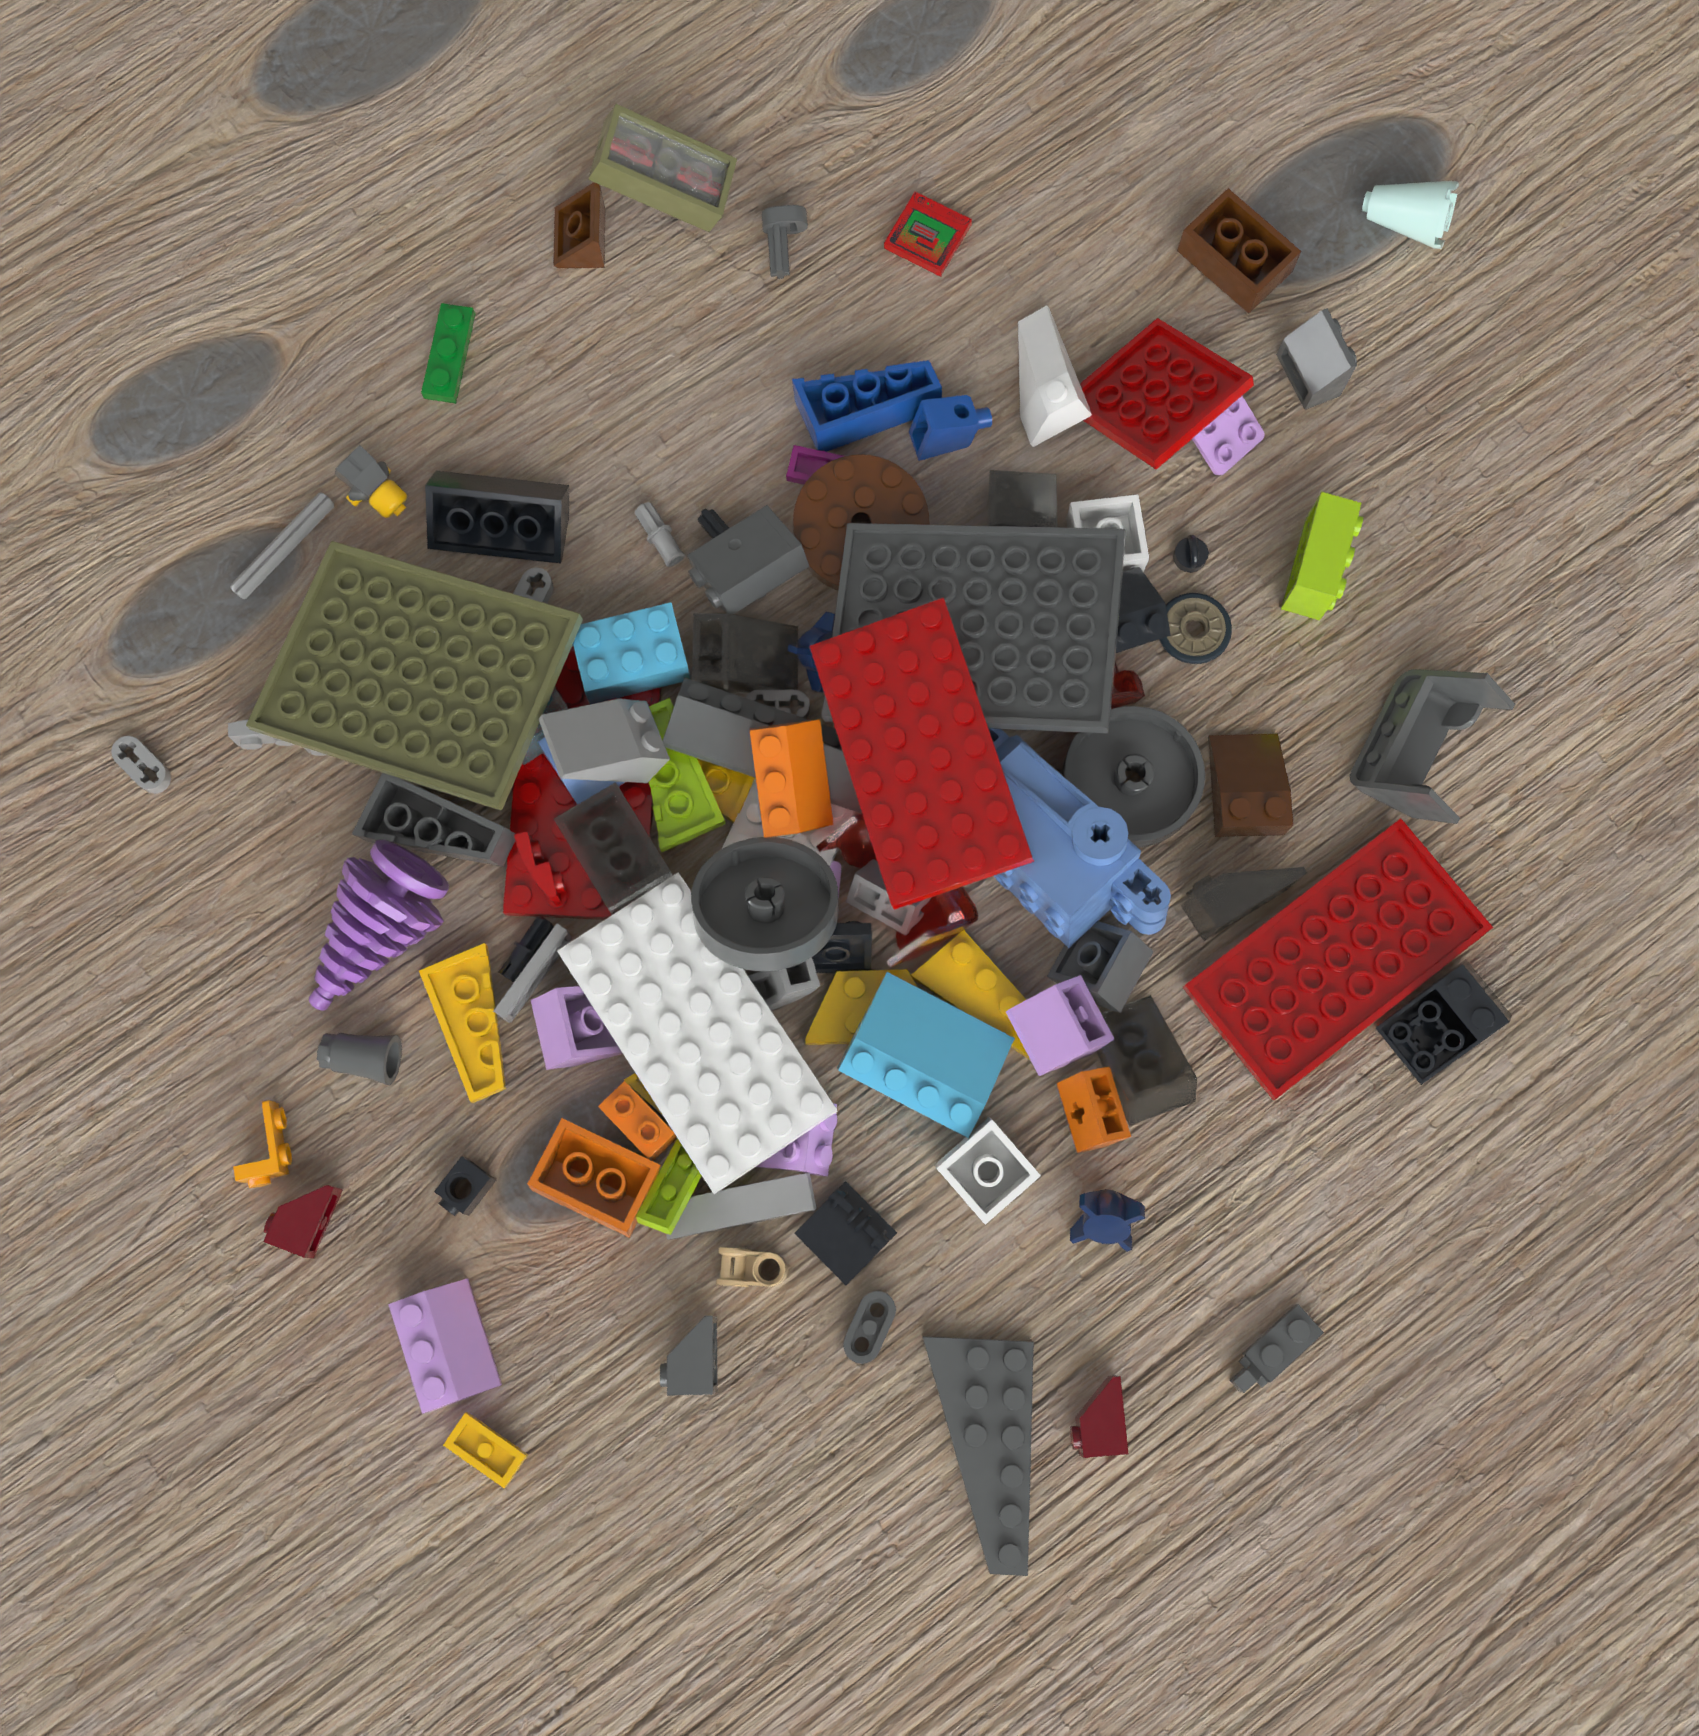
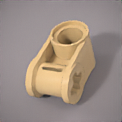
M719 1247L718 1253L722 1255L720 1278L716 1279V1285L775 1287L782 1284L787 1278V1263L777 1254L756 1252L750 1249ZM734 1259H735L734 1275H733V1263H734ZM774 1259L780 1266V1272L777 1278L767 1281L761 1275V1266L765 1261Z

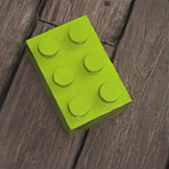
M1321 491L1305 519L1281 610L1319 621L1327 610H1333L1337 598L1341 599L1346 587L1347 579L1342 578L1345 567H1350L1354 557L1355 548L1350 546L1353 537L1358 536L1362 527L1363 517L1358 516L1362 503Z

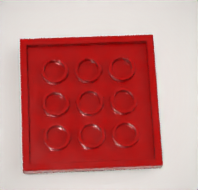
M1157 318L1080 383L1092 416L1083 421L1157 470L1254 386L1253 376Z

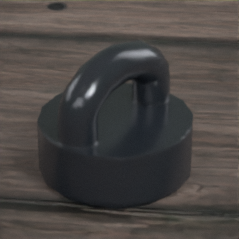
M1189 535L1187 538L1179 541L1174 550L1173 559L1180 570L1193 573L1203 568L1208 559L1209 551L1207 545L1202 540L1196 538L1195 535Z

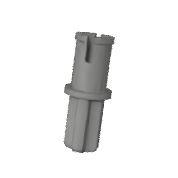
M652 503L640 504L635 510V515L648 534L647 541L650 544H654L667 567L676 565L685 557V554L680 550L671 535L672 529L670 525L664 524Z

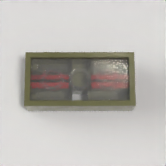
M615 104L603 123L588 180L710 232L723 216L737 158Z

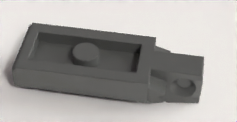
M1295 1304L1242 1353L1244 1356L1239 1360V1363L1244 1368L1230 1382L1242 1393H1245L1256 1382L1261 1387H1264L1282 1373L1324 1332L1299 1304Z

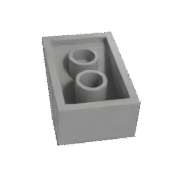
M615 699L543 714L539 718L560 779L648 783L670 760L647 701Z

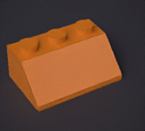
M820 719L750 728L764 838L797 834L834 825Z
M561 1118L527 1185L533 1192L630 1238L637 1224L636 1214L653 1185L661 1165Z

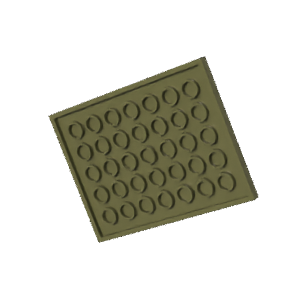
M331 541L246 726L252 731L502 811L539 725V718L544 713L583 618L577 612Z

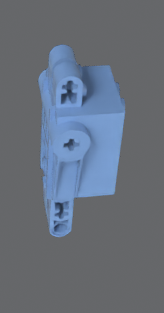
M989 728L1034 860L1032 863L994 875L996 880L1005 889L1009 890L1027 911L1034 914L1045 925L1047 930L1054 937L1060 939L1068 948L1109 910L1122 924L1126 925L1129 923L1142 934L1150 935L1159 932L1166 922L1171 898L1170 889L1165 882L1139 859L1141 850L1128 839L1127 824L1122 816L1112 809L1098 807L1091 799L1051 767L1018 735L1009 737L1002 729Z

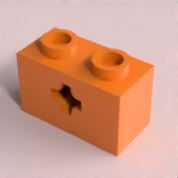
M1110 1067L1082 1071L1056 1083L1077 1153L1104 1148L1131 1137Z
M625 1081L598 1106L651 1161H654L677 1139V1136L670 1127Z

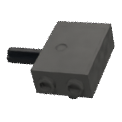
M768 505L731 528L725 524L713 509H703L698 517V522L712 539L687 554L692 569L688 571L691 579L698 588L702 586L706 588L705 594L715 609L720 606L728 617L757 599L765 597L768 592L809 567L802 544Z

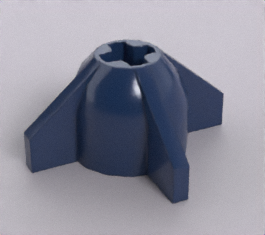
M827 611L810 630L802 634L798 642L790 644L788 647V651L797 654L799 661L806 668L811 689L822 693L824 691L810 646L832 638L835 613Z
M1111 1189L1081 1194L1079 1207L1084 1212L1070 1228V1241L1074 1244L1089 1238L1101 1244L1118 1243L1126 1252L1131 1251V1223L1145 1219V1206Z

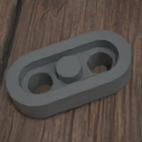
M881 1291L870 1292L863 1297L843 1342L845 1354L855 1363L865 1364L871 1362L877 1357L896 1314L895 1303L888 1294ZM873 1303H881L883 1305L884 1313L881 1317L876 1318L871 1315L870 1307ZM859 1337H865L869 1341V1347L864 1352H860L855 1348V1341Z

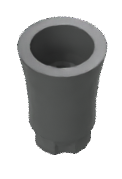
M325 1033L317 1050V1060L320 1068L368 1078L386 1085H391L395 1081L402 1058V1043L398 1035L368 1036Z

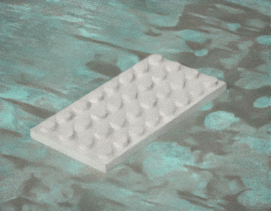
M679 872L557 951L714 1194L838 1112L742 968L732 966L720 960L701 942L694 925L691 890Z

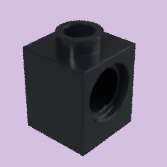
M461 1156L434 1192L442 1198L438 1204L452 1215L456 1216L459 1212L470 1215L497 1180L470 1159ZM468 1179L472 1186L471 1192L466 1198L459 1199L456 1196L455 1187L459 1181Z

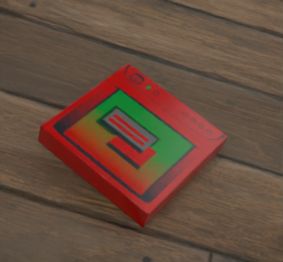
M914 192L886 238L884 249L941 277L969 231L972 219L918 192Z

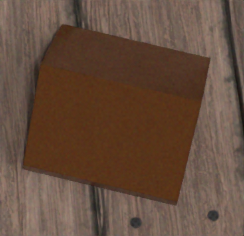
M593 182L555 207L554 267L605 268L606 209L599 184Z

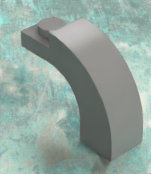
M812 957L793 967L779 971H760L748 976L770 1010L795 1002L811 994L820 986Z

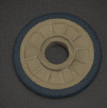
M1186 593L1173 598L1166 604L1171 636L1159 640L1172 657L1189 664H1202L1216 659L1225 651L1231 639L1232 624L1226 609L1217 600L1201 593ZM1189 621H1198L1202 624L1204 632L1199 636H1192L1186 631L1185 624Z

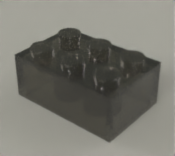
M616 782L554 818L558 828L611 915L672 876L670 869Z

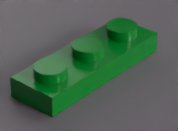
M441 303L421 391L424 399L457 403L476 315L474 308Z

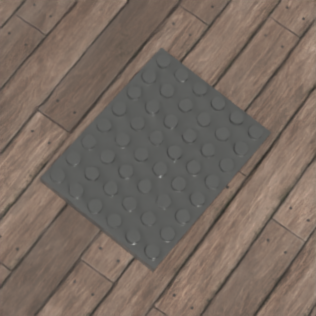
M847 523L832 638L944 597L988 728L1109 733L1126 530L1112 528ZM824 695L822 717L824 721L833 722Z

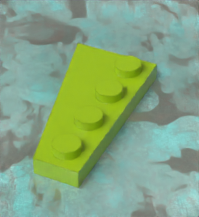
M670 698L649 706L662 741L674 708ZM666 748L670 760L649 781L661 852L726 824L697 758Z

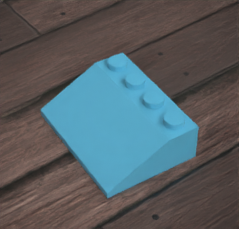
M886 972L837 1069L969 1138L987 1103L1015 1038Z

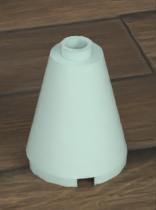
M1456 181L1375 185L1372 192H1366L1362 211L1367 212V219L1434 249H1442L1445 240H1439V238H1442L1443 231L1448 232L1457 199V194L1451 193V190H1456L1459 187V183Z

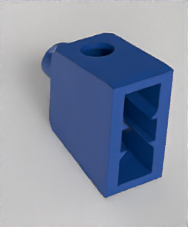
M968 395L921 400L909 429L918 461L970 446L979 429L992 426L991 411L988 407L975 409L972 399Z

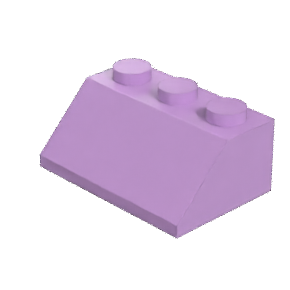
M469 1279L429 1289L388 1304L422 1414L502 1385Z

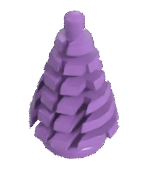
M377 840L370 851L371 858L375 864L361 858L358 860L355 857L347 858L344 861L342 873L345 879L340 880V883H338L336 895L339 901L334 902L332 905L333 922L328 924L325 936L330 941L329 944L326 943L323 946L319 957L324 963V967L319 965L314 977L319 987L315 988L309 997V1002L314 1008L321 1011L328 1009L334 995L345 996L354 988L353 983H362L372 974L370 970L373 971L375 969L377 971L388 964L390 961L386 957L392 956L395 958L408 950L407 946L418 943L425 937L426 932L434 931L444 922L439 910L431 904L432 901L430 899L443 898L449 889V884L434 867L411 851L386 840Z

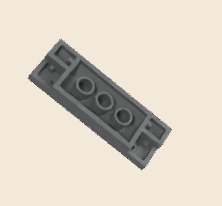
M684 677L663 738V743L666 748L756 778L750 728L809 720ZM821 724L831 803L862 814L836 729Z

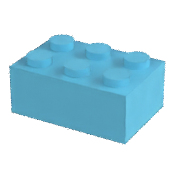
M671 602L581 624L573 642L584 691L590 705L683 682L684 677L691 679Z

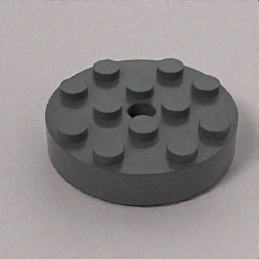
M1125 706L1111 709L1109 733L1078 732L1069 747L1062 769V776L1098 807L1112 809L1122 816L1127 824L1128 839L1138 848L1158 844L1177 833L1196 810L1205 785L1203 758L1191 734L1171 716L1155 709L1140 706ZM1135 771L1141 777V781L1132 782L1128 780L1125 783L1127 779L1125 772Z
M750 838L721 849L701 867L694 880L691 892L694 925L701 942L720 960L746 970L779 971L808 960L827 944L833 935L838 921V886L830 866L818 853L809 847L784 838Z

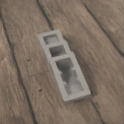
M810 1173L720 1190L716 1194L711 1192L692 1196L672 1234H666L667 1240L816 1210Z

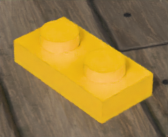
M468 1412L464 1413L443 1444L447 1449L503 1488L508 1486L528 1456L526 1452Z

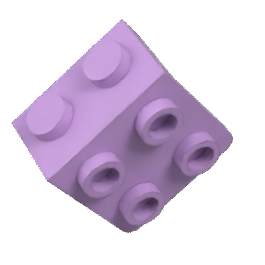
M1241 396L1192 440L1215 475H1223L1263 440L1264 431L1245 399Z
M833 1114L756 1167L793 1170L817 1176H828L829 1165L832 1162L833 1156L831 1148L833 1132L837 1124V1114Z

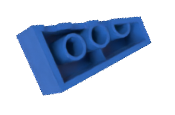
M929 360L886 366L883 371L855 370L854 375L835 377L833 373L820 375L821 379L804 381V378L792 379L795 403L816 450L825 452L912 421L921 400L942 398V386Z

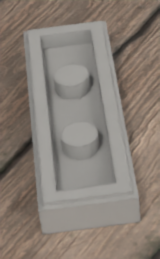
M559 924L555 925L493 1012L506 1022L512 1023L560 955L557 951L572 940V936L565 928Z

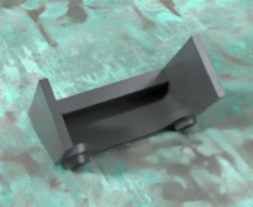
M1421 669L1406 671L1396 680L1351 770L1350 781L1360 792L1411 818L1458 824L1460 817L1430 786L1422 784L1449 729L1463 730L1472 726L1479 718L1483 708L1513 710L1515 703L1488 673Z

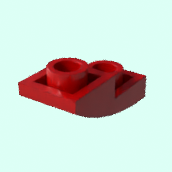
M528 831L514 834L520 856L536 884L555 905L562 903L560 892L565 891V885L561 871H555L550 862L538 864V862L544 861L542 848L539 840L533 841Z

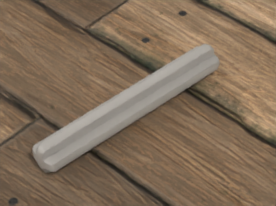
M318 493L230 584L231 590L240 598L246 599L334 508L332 500L324 493Z

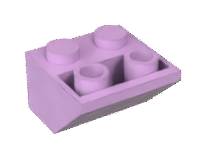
M1081 975L1058 983L1006 1011L1039 1076L1090 1056L1114 1040Z

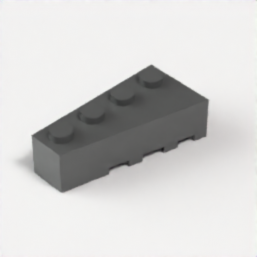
M385 773L381 774L352 832V835L367 842L375 843L377 840H386L405 849L503 867L515 843L514 834H516L495 822L403 779Z

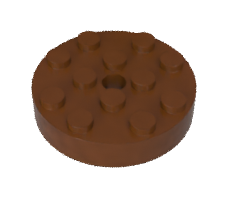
M864 454L844 456L820 467L802 487L795 503L793 514V535L802 544L809 564L807 569L820 582L837 591L839 590L847 523H853L854 519H864L867 522L869 521V524L930 525L925 497L911 475L887 459Z

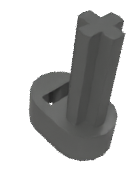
M799 205L774 206L762 211V230L768 234L771 277L777 276L778 279H783L784 276L790 275L787 235L798 234L808 228L807 210Z

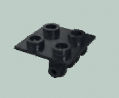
M845 1181L794 1234L846 1286L897 1232Z

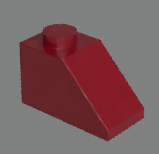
M325 1185L279 1206L276 1213L272 1212L265 1223L264 1233H266L263 1242L303 1258L314 1259L343 1189Z
M1112 1375L1104 1380L1075 1416L1076 1426H1070L1072 1449H1078L1079 1456L1083 1458L1129 1454L1121 1376Z

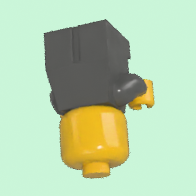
M361 445L335 468V475L351 488L346 499L353 506L356 507L360 502L367 499L369 504L385 518H389L393 514L398 517L407 508L404 505L407 500L406 492L393 480H387L391 470L387 467L386 463L383 461L377 463Z

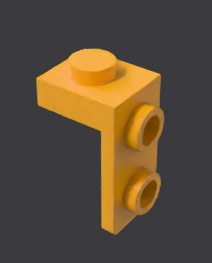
M271 1100L262 1101L270 1159L233 1166L235 1181L248 1183L249 1188L267 1186L271 1184L270 1178L289 1175L288 1165L292 1164L291 1149L289 1144L284 1142L283 1129L287 1127L286 1114L282 1107L279 1108L278 1103Z

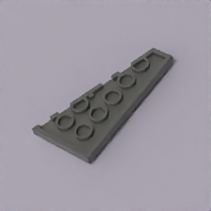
M922 1336L988 1571L990 1574L1028 1576L1034 1342Z

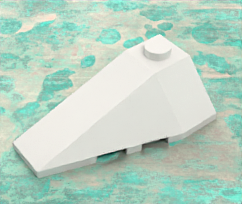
M1048 306L1018 321L1020 418L1032 447L1092 416Z

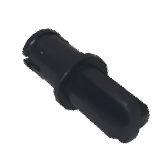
M541 916L536 917L519 943L515 941L514 945L516 947L498 973L515 982L550 934L554 925Z

